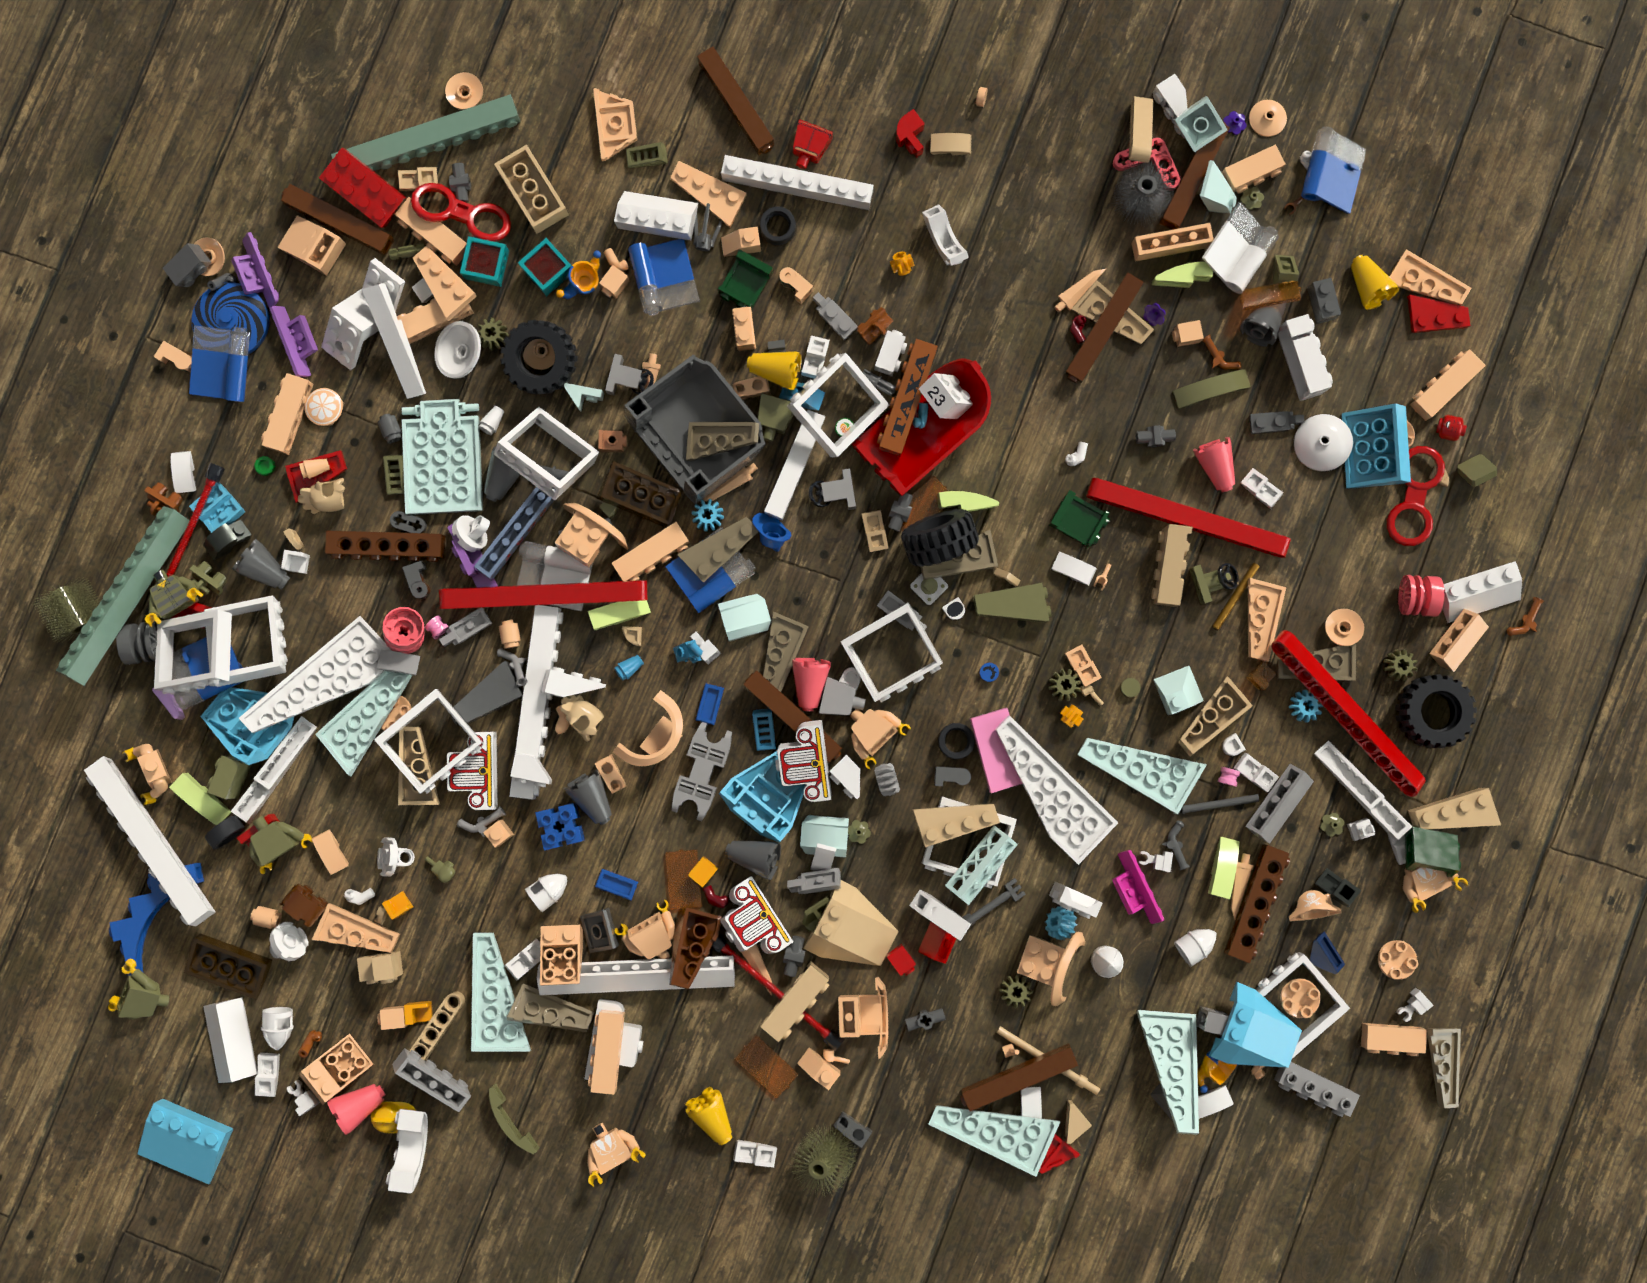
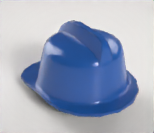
M758 513L752 518L753 525L760 532L761 543L768 548H772L775 552H778L785 541L791 538V532L777 518L765 513Z

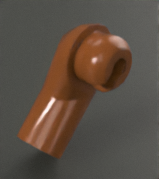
M312 1030L309 1032L298 1051L300 1057H307L314 1042L321 1041L322 1033L320 1031Z

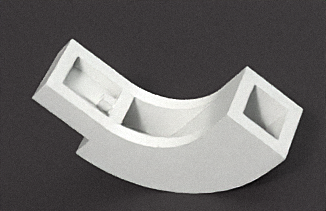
M940 205L922 212L930 236L947 265H957L969 258L967 251L959 244L950 227L946 211Z

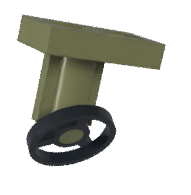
M1230 563L1222 564L1218 570L1203 574L1201 565L1189 569L1201 605L1212 601L1210 592L1223 588L1231 590L1236 588L1239 583L1238 572ZM1230 569L1232 570V572H1233V574H1234L1235 583H1234V581L1232 580V575H1231V573H1230Z

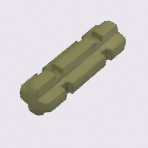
M419 243L416 246L408 245L399 247V249H389V257L391 260H396L399 257L415 256L425 247V244Z

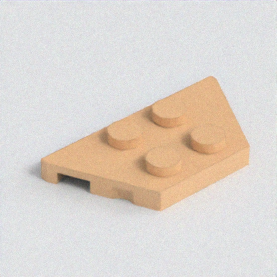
M594 88L601 160L606 161L637 141L634 106L631 100L621 99L617 95L611 93L609 95Z

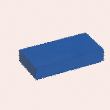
M705 683L696 721L715 725L724 688Z
M602 868L595 887L632 900L638 881Z

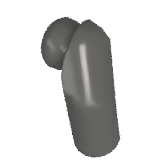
M226 273L209 281L207 286L210 290H216L224 283H236L237 280L233 274Z

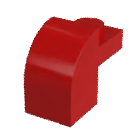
M912 109L899 120L896 141L899 147L906 143L905 146L908 152L918 158L923 154L924 147L916 135L924 130L925 123L916 111Z

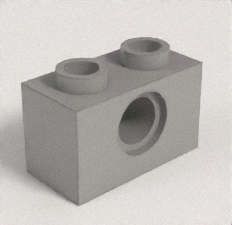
M1200 1006L1196 1026L1206 1032L1223 1035L1229 1015L1223 1011Z

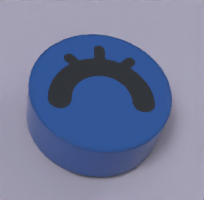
M986 663L981 666L979 675L985 682H992L998 678L999 669L993 663Z

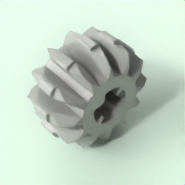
M885 763L875 767L874 771L881 794L883 796H891L898 793L900 787L894 766L891 763Z

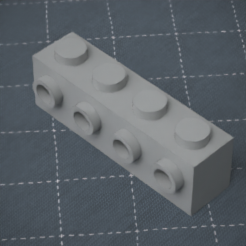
M1289 764L1246 827L1255 836L1270 844L1314 781L1305 771Z
M404 1048L392 1064L395 1074L457 1112L463 1108L471 1097L468 1085L463 1080L459 1079L457 1081L452 1078L453 1076L448 1071L437 1069V1066L432 1061L421 1059V1056L414 1050L408 1051Z
M1290 1062L1289 1068L1279 1067L1274 1078L1279 1083L1278 1086L1286 1091L1293 1089L1297 1091V1096L1305 1100L1310 1097L1315 1100L1314 1104L1324 1109L1326 1106L1333 1108L1331 1112L1341 1117L1344 1114L1351 1117L1360 1097L1359 1094L1293 1062Z

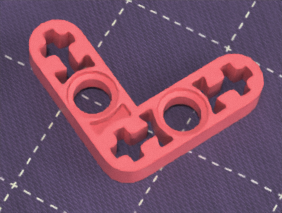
M1153 138L1152 148L1155 144L1156 146L1160 145L1159 151L1157 149L1151 151L1150 160L1153 165L1155 164L1156 172L1160 168L1158 174L1163 170H1166V173L1170 170L1172 171L1169 174L1170 176L1168 174L1166 176L1163 175V172L1161 175L1166 177L1163 179L1164 181H1168L1169 177L1175 180L1173 185H1169L1172 187L1168 188L1169 191H1174L1180 184V176L1165 142L1161 138ZM1126 149L1116 154L1113 166L1118 171H1125L1143 162L1138 164V161L1131 162V160H1127L1124 165L1118 163L1120 158L1125 160L1129 157V149ZM1166 160L1169 167L1162 169L1158 165L1159 161Z

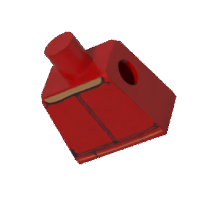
M799 119L793 145V154L799 157L796 166L806 169L809 161L818 164L832 142L833 132Z

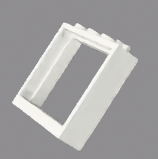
M846 353L836 354L829 360L830 364L818 370L816 373L817 377L814 380L810 379L803 385L804 389L800 393L794 394L790 399L791 402L787 405L789 410L830 457H838L889 406L888 402ZM843 365L875 404L838 441L833 443L801 405Z
M540 407L535 409L497 443L494 451L496 457L554 500L595 463L599 451ZM534 423L583 459L560 481L511 445Z
M273 595L204 610L206 612L219 609L231 613L232 616L268 609L273 662L232 670L229 674V682L219 683L217 687L286 673L285 665L288 660L284 654L286 641L282 636L284 623L280 616L283 609L280 606V601H277ZM213 625L206 626L210 673Z
M909 603L841 641L875 702L878 700L883 702L891 697L890 693L896 690L899 693L908 688L906 684L911 681L914 684L924 679L923 675L930 672L933 674L940 670L941 667L939 665L943 664ZM908 613L934 662L878 692L851 644Z
M216 609L163 620L160 624H157L154 689L162 691L163 694H175L176 691L189 692L192 688L204 689L208 685L219 686V683L229 682L232 614ZM213 625L211 673L172 680L174 633Z
M438 689L431 692L374 739L420 794L424 791L429 793L434 789L436 781L446 779L451 774L450 770L454 766L459 768L466 762L465 757L470 753L475 755L482 749L480 745L483 743ZM439 700L474 742L422 784L387 741L435 701Z
M941 797L938 807L967 806L968 804ZM997 813L999 821L1007 824L1005 834L1012 838L1017 819ZM933 845L926 847L922 860L925 869L936 872V869L944 870V875L952 877L959 868L930 860ZM1004 862L984 887L992 888V885L998 886Z
M1300 952L1289 956L1287 963L1276 967L1272 971L1273 975L1268 979H1262L1258 983L1259 987L1255 989L1264 997L1303 963L1336 1002L1301 1033L1292 1058L1350 1009L1310 960Z

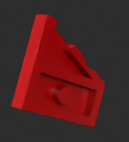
M1055 1134L1039 1172L1043 1174L1074 1157H1079L1080 1153Z

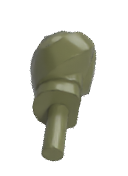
M428 856L425 858V861L433 866L431 871L442 883L449 882L455 875L454 864L449 860L444 863L439 860L436 863Z

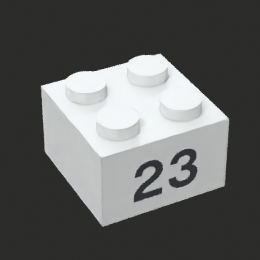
M934 373L919 388L940 418L958 419L973 405L969 393L960 387V382L954 375Z

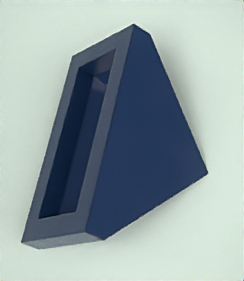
M1325 931L1321 932L1313 941L1310 962L1316 967L1337 974L1344 967L1345 963Z

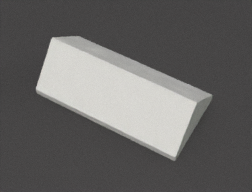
M243 997L203 1006L218 1082H233L258 1074Z

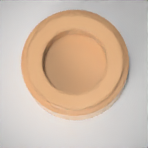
M980 87L978 90L976 105L979 107H984L987 88Z

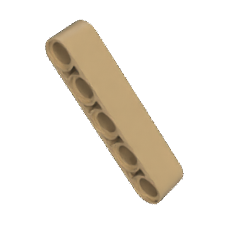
M1133 97L1129 141V160L1149 163L1152 151L1153 99Z
M453 992L443 1000L410 1051L414 1050L418 1053L417 1048L421 1046L425 1049V1055H420L421 1059L425 1061L428 1059L463 1007L465 997L462 993ZM451 997H456L458 999V1006H453L451 1004ZM440 1013H444L447 1016L446 1023L440 1020ZM429 1030L436 1032V1039L429 1037Z

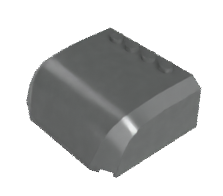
M695 355L690 356L624 405V416L630 426L694 504H697L744 468L765 446L762 426L759 420L712 363L705 362L695 357ZM689 422L759 423L758 443L693 461L686 460Z

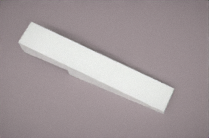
M386 283L362 289L407 399L426 394L402 321L397 319Z
M808 410L807 413L821 428L825 416ZM803 425L799 429L764 511L765 514L779 520H783L816 442L815 438Z
M301 716L254 777V782L231 812L250 824L318 727Z
M1329 741L1314 753L1323 765L1395 841L1399 840L1412 828L1384 799L1385 796Z

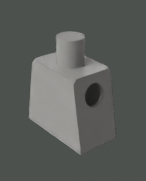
M827 677L819 714L850 716L852 708L864 709L866 699L854 697L856 688Z

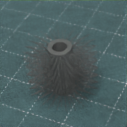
M1148 163L1145 166V170L1141 171L1140 168L1136 171L1135 167L1132 170L1134 171L1133 173L1129 171V175L1125 174V180L1119 182L1121 184L1118 185L1120 187L1117 189L1120 190L1116 191L1118 194H1115L1124 196L1121 198L1125 202L1123 209L1126 208L1127 210L1123 216L1128 211L1130 214L1134 209L1133 218L1135 214L1137 216L1135 220L1140 217L1141 226L1143 212L1145 213L1144 220L1145 215L1147 218L1149 215L1150 217L1153 216L1156 212L1157 215L1161 213L1159 210L1165 206V201L1169 199L1166 194L1171 193H1167L1169 191L1168 188L1172 187L1166 186L1168 184L1167 181H1161L1166 177L1162 176L1163 178H1160V180L1157 178L1162 174V172L1158 174L1160 168L1157 170L1158 172L1153 173L1151 176L1154 166L1150 172L1151 167L1149 168Z

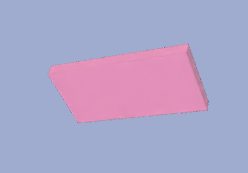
M1008 708L970 718L990 793L1022 784L995 731L997 726L1009 715Z

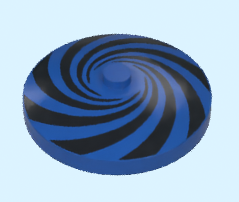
M229 282L224 283L216 290L208 289L197 300L192 312L194 335L202 347L209 351L248 355L262 344L269 329V312L265 302L257 293L245 295L239 283Z

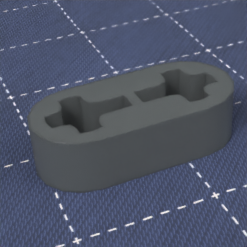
M400 511L394 512L390 517L391 525L399 530L408 533H425L427 530L426 522L419 517ZM400 516H402L401 518L407 522L406 524L399 523V525H397L398 522H396L395 519L400 518ZM418 521H420L419 524L422 526V528L417 529V531H415L416 528L410 526V524H417Z

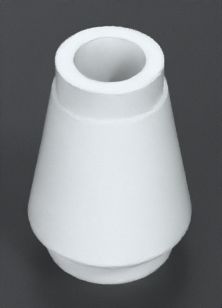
M494 406L480 421L479 428L488 435H492L493 432L496 433L504 411Z

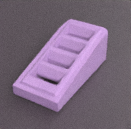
M152 689L174 719L183 720L185 718L176 693L163 694L162 691Z

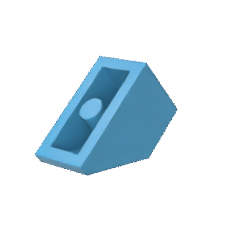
M798 382L794 390L782 387L779 398L790 401L794 394L800 393L804 389L803 385L805 383ZM817 389L801 406L806 409L819 410L825 392Z

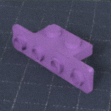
M248 232L242 240L248 255L233 257L231 261L244 294L263 292L270 308L277 304L279 295L273 287L270 273L266 270L265 260L260 255L257 240L251 232Z
M270 307L272 318L278 329L286 354L289 357L293 372L297 377L311 376L305 358L318 351L305 316L299 315L290 321L285 307Z
M452 525L448 526V530L453 538L452 543L454 547H452V551L456 558L460 557L462 562L460 567L463 573L473 578L476 587L498 586L494 578L491 581L474 567L483 555L481 550H476L475 552L465 550L458 544L459 538L457 535H453Z

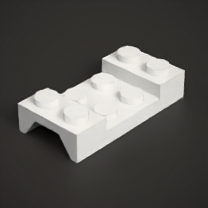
M1058 882L1054 883L1049 896L1053 897L1052 902L1070 911L1073 910L1088 919L1091 916L1097 917L1102 906V902Z

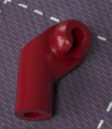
M1083 315L1075 317L1070 327V332L1078 345L1086 340L1082 333L1086 323V318Z
M711 885L703 888L710 905L717 908H724L728 905V897L725 895L721 897L715 895Z

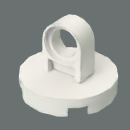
M481 515L475 519L470 516H461L454 521L452 533L453 535L456 534L459 538L458 544L467 551L475 552L476 550H481L487 544L486 531L490 521Z
M384 837L381 843H384L383 848H379L377 857L378 869H382L381 876L391 877L396 867H405L413 863L415 857L410 849L398 848L395 838ZM403 852L409 856L407 863H403L400 860V855Z
M283 922L276 926L270 934L271 955L274 958H281L287 961H295L303 956L308 946V939L303 929L300 927L297 929L291 922Z

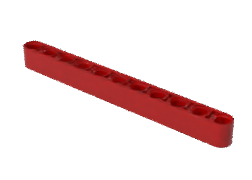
M1099 478L1091 479L1086 495L1087 498L1169 524L1190 526L1192 531L1280 558H1286L1291 541L1290 538Z
M647 580L439 589L440 609L648 600Z
M1281 631L1271 644L1273 652L1405 795L1415 797L1425 784V777L1290 631Z

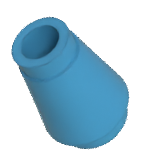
M636 655L618 663L614 670L622 681L628 680L644 663Z

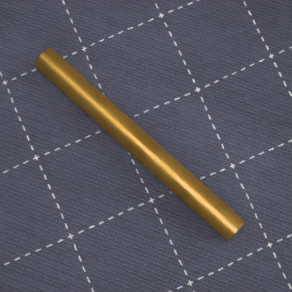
M1253 563L1213 624V628L1216 630L1221 628L1248 586V578H1253L1260 566Z

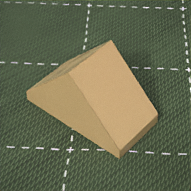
M1067 1100L1064 1140L1067 1144H1071L1092 1125L1071 1100Z

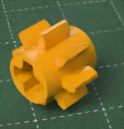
M902 251L893 255L890 265L893 273L897 272L898 275L903 276L911 272L914 262L911 254L907 255L906 252Z
M1073 704L1069 708L1065 706L1060 712L1063 715L1060 720L1070 728L1074 725L1078 727L1084 720L1081 717L1083 712Z

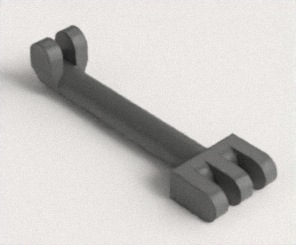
M1013 878L1003 885L1007 891L972 915L968 913L962 918L972 926L978 919L1010 897L1016 902L1026 894L1024 891L1016 894V891L1022 887L1019 884L1012 888L1011 885L1017 882L1016 878Z

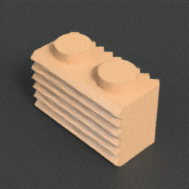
M751 307L734 308L732 313L737 350L756 349Z

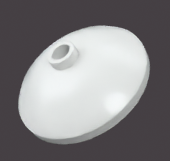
M463 321L453 322L443 329L435 346V361L442 374L456 379L466 376L473 370L478 362L481 350L480 337L477 330L471 324Z
M1327 414L1315 415L1305 420L1298 428L1294 437V449L1298 459L1306 467L1316 471H1330L1338 468L1348 459L1353 447L1352 433L1346 423L1335 416ZM1323 437L1327 438L1328 443L1324 444L1321 439Z

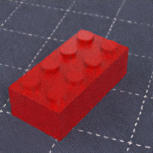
M341 148L319 177V179L381 228L387 226L396 211L407 200L402 193L345 148Z

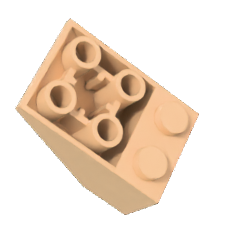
M296 216L278 248L327 276L346 243L327 229Z
M580 925L541 926L540 986L580 984L583 953V929Z
M349 1034L303 1069L299 1076L320 1103L324 1105L370 1068L373 1063Z

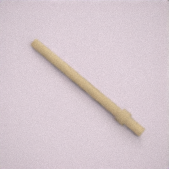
M1001 1026L997 1029V1034L1034 1057L1044 1054ZM1070 1069L1061 1073L1073 1080L1075 1085L1080 1088L1084 1087L1095 1095L1100 1091L1099 1087L1089 1082L1088 1078L1082 1074L1078 1075Z

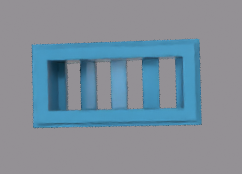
M753 710L757 751L776 749L772 710ZM767 716H768V719H759V720H758V717H767ZM769 724V727H759V725ZM761 732H770L769 735L759 736ZM771 739L769 743H760V740Z

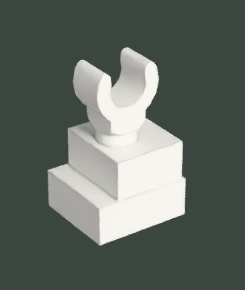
M697 632L690 636L703 650L701 657L707 664L711 663L721 654L709 639L705 642Z
M1367 818L1347 824L1353 841L1375 835L1373 825Z
M1145 851L1140 852V854L1147 856L1146 861H1139L1140 864L1154 863L1153 869L1171 872L1172 852L1163 851V855L1155 854V856Z
M1417 988L1410 992L1412 997L1407 1001L1409 1005L1400 1007L1396 1011L1398 1014L1406 1011L1407 1015L1403 1018L1405 1022L1411 1019L1414 1011L1422 1015L1434 1006Z
M296 1080L297 1089L294 1090L292 1086H288L287 1091L297 1097L295 1103L298 1105V1108L295 1111L301 1116L319 1104L320 1101L311 1090L304 1093L302 1082Z

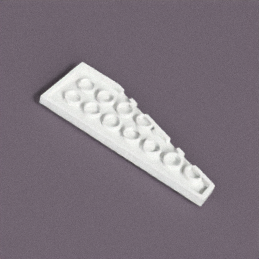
M359 616L239 717V719L252 733H256L367 686L385 671L377 669L381 650H392L387 647L386 643L365 620Z
M1008 715L997 726L995 731L1049 837L1079 865L1118 822Z

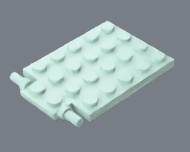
M459 399L420 401V405H415V407H402V415L421 416V419L402 420L405 514L483 511L479 416H460V414H466V412L479 411V404H466L465 402L460 403Z

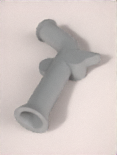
M503 648L498 649V657L500 656L511 661L509 667L514 669L517 678L516 684L518 686L525 685L527 679L524 678L522 667L527 658H518L515 654L503 650Z
M499 806L495 812L486 818L479 817L476 825L460 819L457 822V827L471 833L479 832L484 838L485 834L483 832L487 830L486 826L501 816H506V813Z

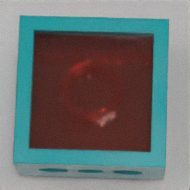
M468 236L460 274L466 280L501 287L509 249L506 244Z
M547 238L518 262L521 269L546 297L568 278L569 269L572 266Z

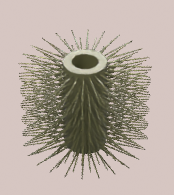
M81 581L82 585L78 586L74 583L72 587H69L68 584L63 587L59 585L58 589L49 591L51 594L48 595L49 597L44 596L47 599H41L46 603L42 604V601L36 603L40 606L37 609L42 608L43 610L44 608V611L47 610V613L50 614L51 618L48 615L45 623L49 622L50 624L51 619L52 626L48 627L53 629V624H58L55 627L58 632H56V629L54 631L56 633L55 638L60 639L59 635L63 633L67 636L71 633L73 635L77 633L78 635L82 627L92 616V610L99 605L94 600L96 597L93 596L95 595L90 593L92 590L88 591L87 588L89 586L85 587L89 583L84 584Z
M831 1123L829 1141L827 1136V1141H825V1134L823 1136V1132H820L821 1130H819V1134H817V1131L811 1135L810 1138L812 1139L807 1137L806 1140L805 1138V1144L803 1143L802 1146H799L797 1157H795L798 1158L799 1156L803 1159L798 1161L805 1166H798L797 1164L791 1166L802 1169L801 1172L808 1176L806 1179L809 1177L811 1178L810 1181L813 1179L811 1185L813 1182L819 1185L820 1180V1185L823 1187L824 1182L823 1191H825L827 1182H829L828 1186L831 1185L830 1187L835 1188L831 1181L841 1187L836 1180L843 1183L845 1174L851 1172L850 1168H853L852 1163H854L848 1162V1160L853 1161L854 1158L850 1159L843 1154H846V1156L848 1154H851L850 1156L857 1154L846 1151L848 1148H843L844 1144L838 1146L843 1139L838 1142V1138L835 1142L837 1136L831 1135ZM838 1165H842L844 1170L838 1167Z

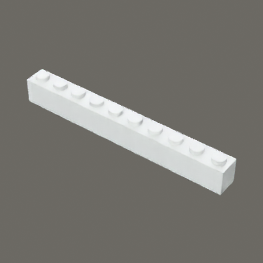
M535 605L526 670L527 683L524 685L515 753L538 757L541 762V757L545 755L543 740L547 738L548 727H545L546 719L550 718L551 708H548V703L553 695L542 693L541 689L546 670H553L554 662H557L558 659L556 644L560 642L561 632L558 629L559 624L563 622V613L558 607ZM512 777L509 797L536 799V796H539L540 786L534 785L535 781L527 780V783L515 781L516 777Z
M103 756L86 768L84 771L87 774V781L90 785L95 786L98 791L96 792L97 796L108 805L107 811L118 820V827L129 836L127 840L133 847L137 848L139 858L150 867L148 871L154 878L158 879L160 889L171 898L169 900L170 904L182 914L180 916L181 920L186 925L198 926L214 914L215 910L112 759Z
M705 957L689 989L735 987L734 957ZM672 958L582 962L580 984L540 986V964L537 973L539 995L684 988L669 985Z

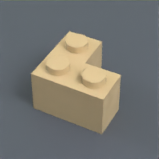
M400 951L357 958L360 982L366 981V984H374L381 981V984H386L398 980L397 977L403 974Z

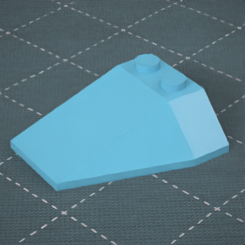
M231 687L218 694L201 715V718L229 753L237 760L250 765L268 759L291 730L294 716L256 733H252L239 717L268 693Z
M776 751L731 778L719 794L729 809L760 835L780 843L793 826L804 795L805 784L782 785L780 771L776 770L775 760H778V753Z
M1236 982L1230 997V1001H1233L1234 1004L1221 1039L1215 1038L1209 1056L1227 1064L1289 1068L1302 1030L1258 991Z

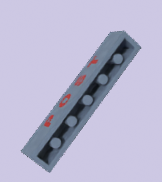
M536 487L474 565L475 569L492 581L551 506L554 499Z

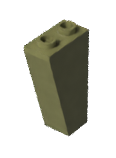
M1042 583L973 596L976 616L1042 623L1048 622L1049 617L1052 616L1050 606L1046 605L1045 598H1048L1047 588L1043 587Z

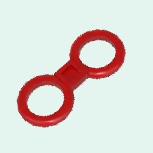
M425 183L417 187L412 193L411 205L413 211L426 221L442 222L451 218L465 223L473 237L493 242L504 239L510 232V217L503 208L496 204L482 203L476 206L456 199L449 188L438 183ZM426 192H439L448 199L449 206L441 213H429L420 206L419 198ZM481 212H492L502 219L503 227L496 233L487 234L478 230L473 220Z
M1416 446L1409 449V459L1417 454L1430 456L1436 464L1434 478L1426 483H1419L1411 478V482L1405 483L1407 487L1403 503L1396 505L1387 517V531L1390 537L1396 543L1403 546H1416L1423 543L1430 536L1433 529L1432 516L1429 510L1424 507L1427 490L1434 488L1441 482L1445 473V463L1442 456L1435 449L1428 446ZM1412 509L1422 515L1424 529L1418 537L1405 538L1397 532L1395 519L1401 511Z

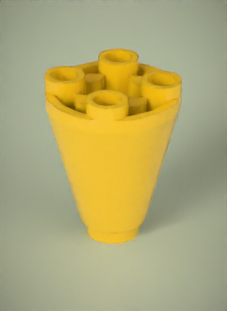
M708 1087L702 1091V1095L697 1098H691L686 1102L687 1115L712 1140L718 1142L719 1145H724L732 1139V1131L722 1094L719 1090H713L712 1087Z

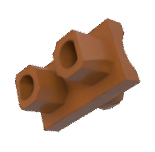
M880 307L878 310L874 309L870 314V318L865 323H861L857 330L865 342L870 345L880 334L884 336L887 333L885 329L893 320L886 313V310Z
M160 482L154 485L152 489L147 486L144 490L148 494L147 498L150 499L147 503L151 507L150 514L156 516L163 506L180 512L178 507L183 501L182 497L176 492H173L168 498L164 497L168 489Z

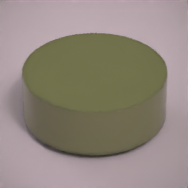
M1134 678L1125 679L1120 686L1122 694L1126 697L1138 695L1141 688L1140 683Z

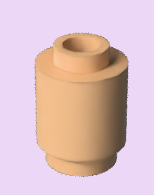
M513 620L503 621L502 625L498 627L504 649L520 646L519 641L521 639L518 623H514Z
M262 906L253 909L250 916L253 925L269 929L278 926L282 919V913H279L278 910Z

